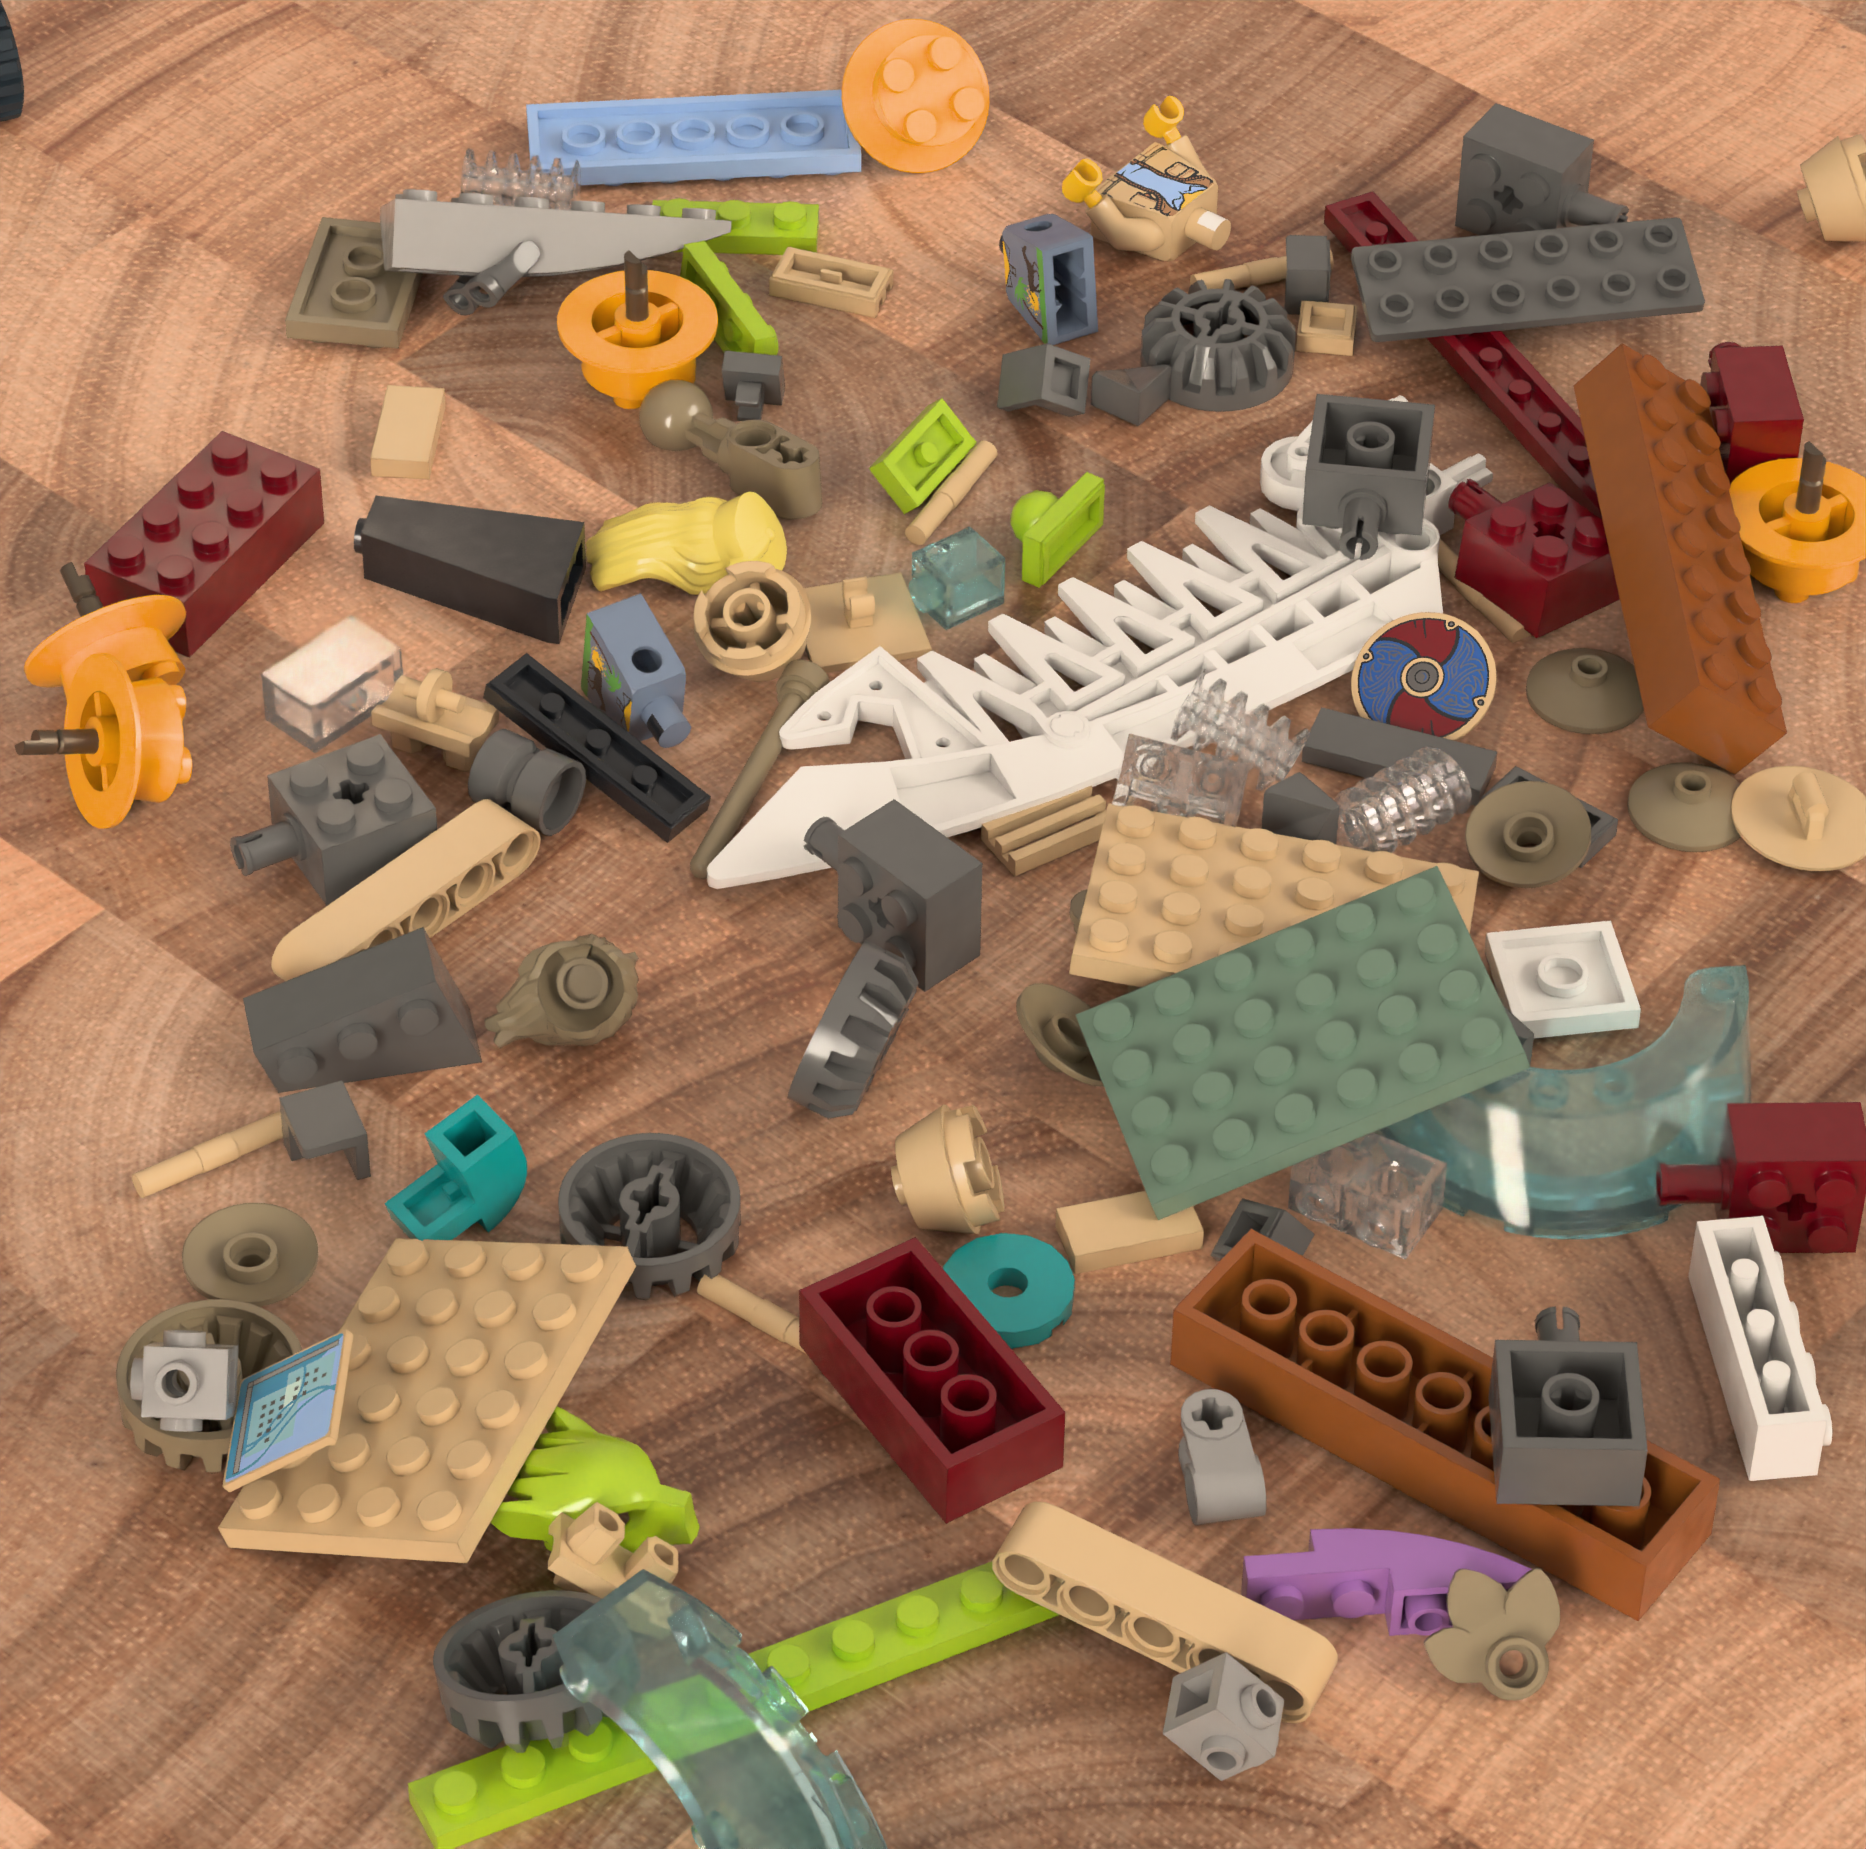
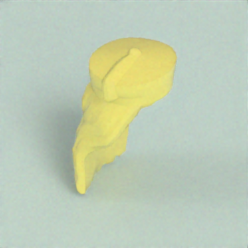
M746 492L729 501L709 496L681 504L668 502L645 504L626 514L605 520L600 530L586 541L587 562L592 565L590 571L591 579L594 586L601 592L640 579L653 578L670 583L690 595H699L701 590L705 594L715 582L728 574L725 568L730 565L745 561H762L774 565L775 569L782 571L787 555L784 531L776 514L766 501L755 492Z

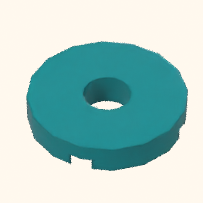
M999 1233L978 1237L956 1249L943 1266V1270L1011 1349L1039 1344L1052 1336V1329L1058 1326L1062 1320L1064 1325L1072 1315L1075 1278L1068 1260L1052 1245L1031 1236ZM1000 1286H1013L1022 1290L1023 1293L1014 1297H1001L994 1294L992 1290Z

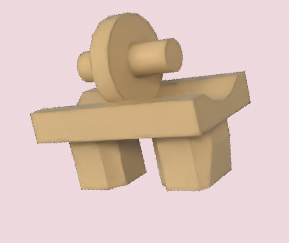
M435 668L427 673L422 682L401 675L396 681L388 699L384 703L376 705L371 714L373 726L390 731L393 748L414 753L422 751L429 744L443 749V759L446 761L447 766L468 771L471 769L486 737L499 722V710L491 704L452 692L453 681L451 674Z
M598 1502L594 1503L577 1519H573L561 1512L549 1525V1534L553 1536L554 1543L548 1559V1570L556 1574L553 1581L556 1586L563 1590L577 1591L600 1597L610 1602L619 1611L624 1612L652 1629L665 1616V1591L678 1573V1551L674 1546L654 1536L647 1537L634 1553L621 1547L619 1544L624 1539L625 1523L617 1513Z

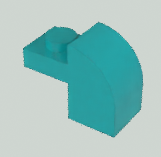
M477 1094L424 1133L437 1165L384 1203L391 1219L410 1239L421 1241L425 1239L453 1240L476 1222L489 1233L507 1216L522 1193L527 1177V1160L517 1135Z

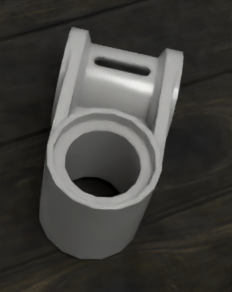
M1204 1389L1193 1393L1185 1400L1181 1408V1426L1184 1436L1179 1443L1178 1460L1185 1481L1187 1503L1194 1525L1264 1516L1266 1514V1489L1263 1471L1258 1456L1254 1454L1243 1409L1239 1401L1231 1394L1218 1389Z

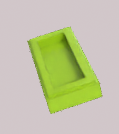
M1086 472L1060 499L1051 492L1035 490L1021 496L1016 501L1010 515V523L1015 537L1023 543L1022 581L1040 588L1101 528L1104 519L1105 495L1103 478Z

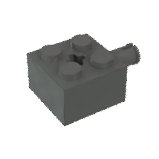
M1497 103L1463 136L1455 226L1477 235H1491L1627 222L1628 216L1626 215L1629 209L1625 205H1618L1588 193L1594 139Z
M1317 394L1305 471L1302 524L1324 526L1331 529L1342 528L1339 549L1344 556L1352 560L1355 557L1357 543L1362 544L1360 560L1369 559L1376 553L1378 548V532L1421 536L1431 461L1435 405Z
M381 734L267 775L272 825L242 836L232 837L230 846L238 869H241L244 876L251 875L254 871L292 858L327 906L436 831V808Z
M893 799L846 830L838 826L830 817L819 818L807 830L804 837V842L807 844L804 845V849L810 854L816 855L838 873V927L842 929L843 933L851 941L863 944L867 940L907 960L919 982L918 987L924 992L980 956L983 863L923 819Z
M1556 1306L1544 1309L1536 1316L1535 1329L1538 1340H1495L1489 1387V1410L1496 1504L1639 1506L1648 1449L1637 1342L1580 1341L1579 1315L1574 1310L1563 1307V1329H1558Z

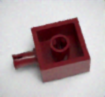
M1723 342L1714 346L1709 352V358L1711 359H1708L1711 370L1710 372L1702 373L1700 385L1707 392L1711 401L1709 407L1715 432L1720 439L1721 445L1719 450L1724 471L1729 478L1730 484L1741 473L1758 464L1777 459L1798 458L1804 417L1783 345L1741 347V345L1735 342Z
M1467 479L1466 483L1462 481L1451 493L1448 501L1450 511L1465 519L1454 578L1481 593L1483 597L1522 624L1524 630L1535 638H1540L1620 600L1603 520L1549 482L1504 503L1488 493L1472 479Z
M1861 1102L1727 1103L1720 1152L1716 1164H1666L1665 1162H1659L1657 1164L1655 1183L1658 1205L1714 1204L1717 1220L1763 1216L1774 1252L1856 1253L1866 1197V1126Z

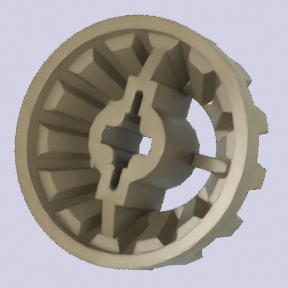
M209 1299L175 1306L159 1313L139 1327L121 1351L116 1368V1383L123 1425L125 1428L133 1431L136 1446L140 1450L156 1457L163 1453L166 1465L181 1470H186L193 1457L202 1458L206 1472L216 1474L221 1472L222 1458L228 1456L234 1416L227 1420L203 1419L202 1431L179 1432L160 1430V1418L141 1417L142 1400H132L131 1369L134 1358H143L144 1346L154 1342H163L164 1330L205 1331L206 1344L238 1345V1397L240 1380L301 1351L302 1347L292 1329L268 1310L242 1301ZM178 1370L177 1383L183 1390L188 1391L190 1386L189 1378L183 1371Z

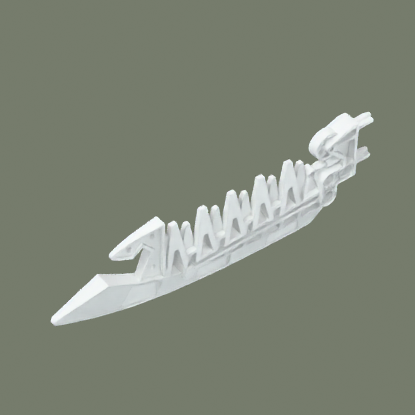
M1401 395L1394 399H1390V401L1408 402V400ZM1311 422L1299 436L1275 441L1265 449L1261 458L1260 485L1262 493L1269 501L1276 505L1298 511L1296 528L1261 508L1250 513V524L1209 505L1195 513V524L1231 565L1194 544L1183 548L1182 560L1143 541L1127 548L1128 561L1164 602L1126 580L1114 585L1115 597L1074 577L1058 584V596L1095 639L1055 616L1045 621L1044 632L1046 635L1005 614L989 620L988 632L1024 676L985 653L974 658V670L976 671L974 672L934 651H930L917 658V669L927 680L923 683L879 646L810 697L781 727L779 735L782 747L794 750L850 744L858 721L892 726L905 759L886 762L800 767L708 865L707 882L709 887L715 889L728 888L832 868L816 855H812L804 849V845L807 844L804 842V837L810 826L819 818L830 817L838 826L846 830L893 799L947 838L981 828L983 823L1061 798L1089 786H1097L1213 737L1352 671L1357 656L1364 644L1376 631L1387 623L1402 616L1420 612L1443 614L1438 552L1440 535L1454 527L1455 514L1450 511L1448 501L1453 490L1462 481L1466 483L1467 479H1472L1480 487L1492 482L1493 473L1486 468V458L1478 453L1443 471L1430 463L1422 535L1378 532V548L1376 553L1369 559L1360 560L1362 544L1357 543L1355 557L1352 560L1344 556L1339 549L1342 528L1331 529L1324 526L1302 524L1305 471L1312 429ZM1265 562L1284 571L1291 577L1282 580ZM1195 597L1223 613L1214 617ZM1125 633L1152 647L1154 650L1144 654ZM1054 670L1059 671L1084 687L1074 692ZM981 707L990 710L1013 724L1023 739L1009 742Z

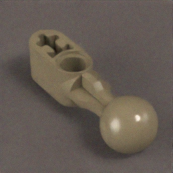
M664 381L654 386L644 397L639 411V421L644 436L652 445L669 451H683L696 446L701 447L703 456L718 463L720 469L729 474L730 487L736 494L742 495L746 492L757 493L779 517L801 519L812 516L821 509L819 450L814 445L768 421L746 420L736 424L725 417L718 420L713 419V410L708 397L698 386L688 381Z

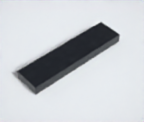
M524 654L486 684L483 699L546 748L582 763L586 771V779L667 843L708 810L711 799L710 795L529 654Z

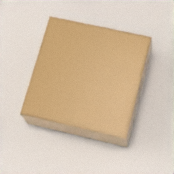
M1301 301L1296 351L1352 356L1358 306Z

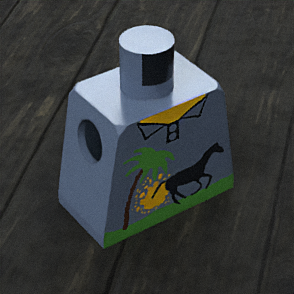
M1045 214L1006 226L999 240L1000 251L1004 254L1006 293L1009 301L1044 344L1055 345L1098 332L1093 236L1056 214Z
M640 593L587 613L581 689L595 707L640 742L654 737L663 748H670L680 744L691 731V725L683 715L686 672L681 660L644 597Z

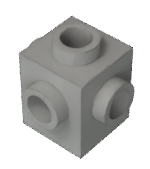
M164 1330L163 1342H154L144 1346L143 1358H134L132 1363L131 1397L132 1400H142L141 1417L160 1418V1430L179 1432L202 1431L203 1419L227 1420L235 1415L237 1397L238 1345L206 1344L205 1331ZM178 1370L183 1371L189 1378L190 1386L188 1391L183 1390L177 1383Z
M1225 1652L1173 1677L1163 1735L1220 1781H1223L1251 1767L1260 1766L1267 1760L1275 1757L1279 1742L1284 1699Z

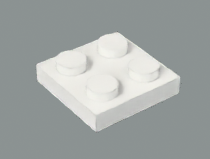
M1611 921L1486 933L1484 952L1498 996L1503 1006L1534 1033V1038L1639 1028L1641 1008Z

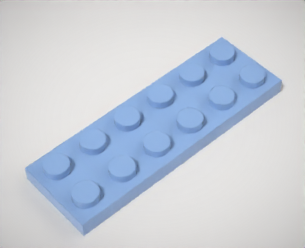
M841 90L526 104L532 188L550 187L562 189L568 186L604 184L607 186H618L624 183L641 182L675 183L683 180L703 179L726 181L745 177L768 176L783 178L788 175H839L848 172H861V147L853 137L845 120Z

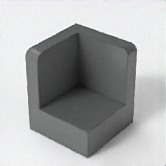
M1048 343L1003 354L997 407L1009 412L1036 405L1068 417L1085 414L1091 359Z
M342 1080L279 1098L283 1144L291 1161L302 1158L312 1159L343 1150L357 1180L371 1177L367 1132Z

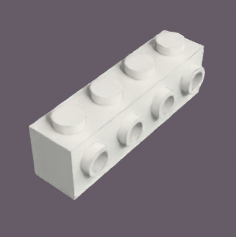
M1764 1217L1698 1221L1696 1223L1688 1277L1749 1481L1817 1475L1822 1446H1829L1832 1441L1831 1416L1827 1405L1821 1402L1816 1386L1814 1361L1812 1355L1805 1351L1800 1335L1798 1310L1795 1303L1789 1300L1784 1284L1782 1259L1779 1252H1774Z

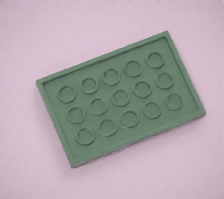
M1438 866L1075 1015L1158 1220L1530 1068L1521 1042Z

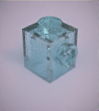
M967 527L912 553V580L909 583L912 601L921 612L928 613L945 630L1004 604L1005 557L973 528Z

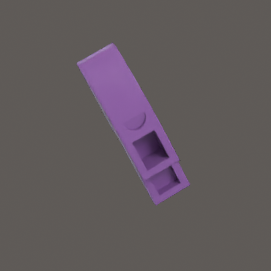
M1355 1528L1310 1529L1308 1552L1244 1556L1241 1595L1292 1620L1332 1617L1358 1618L1364 1615L1385 1614L1389 1636L1409 1634L1428 1636L1443 1628L1452 1627L1447 1613L1446 1596L1454 1572L1458 1569L1464 1568L1483 1573L1500 1583L1506 1591L1532 1569L1492 1552L1427 1535Z

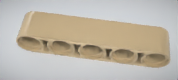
M483 799L473 804L291 930L282 938L274 951L271 964L273 973L284 981H288L424 927L429 938L433 937L522 874L536 858L541 840L539 832L490 799Z
M1032 1502L1025 1505L992 1560V1569L996 1577L1005 1587L1016 1594L1179 1673H1183L1227 1652L1284 1699L1281 1721L1285 1723L1306 1721L1337 1665L1338 1654L1334 1646L1326 1637L1315 1630L1046 1502Z

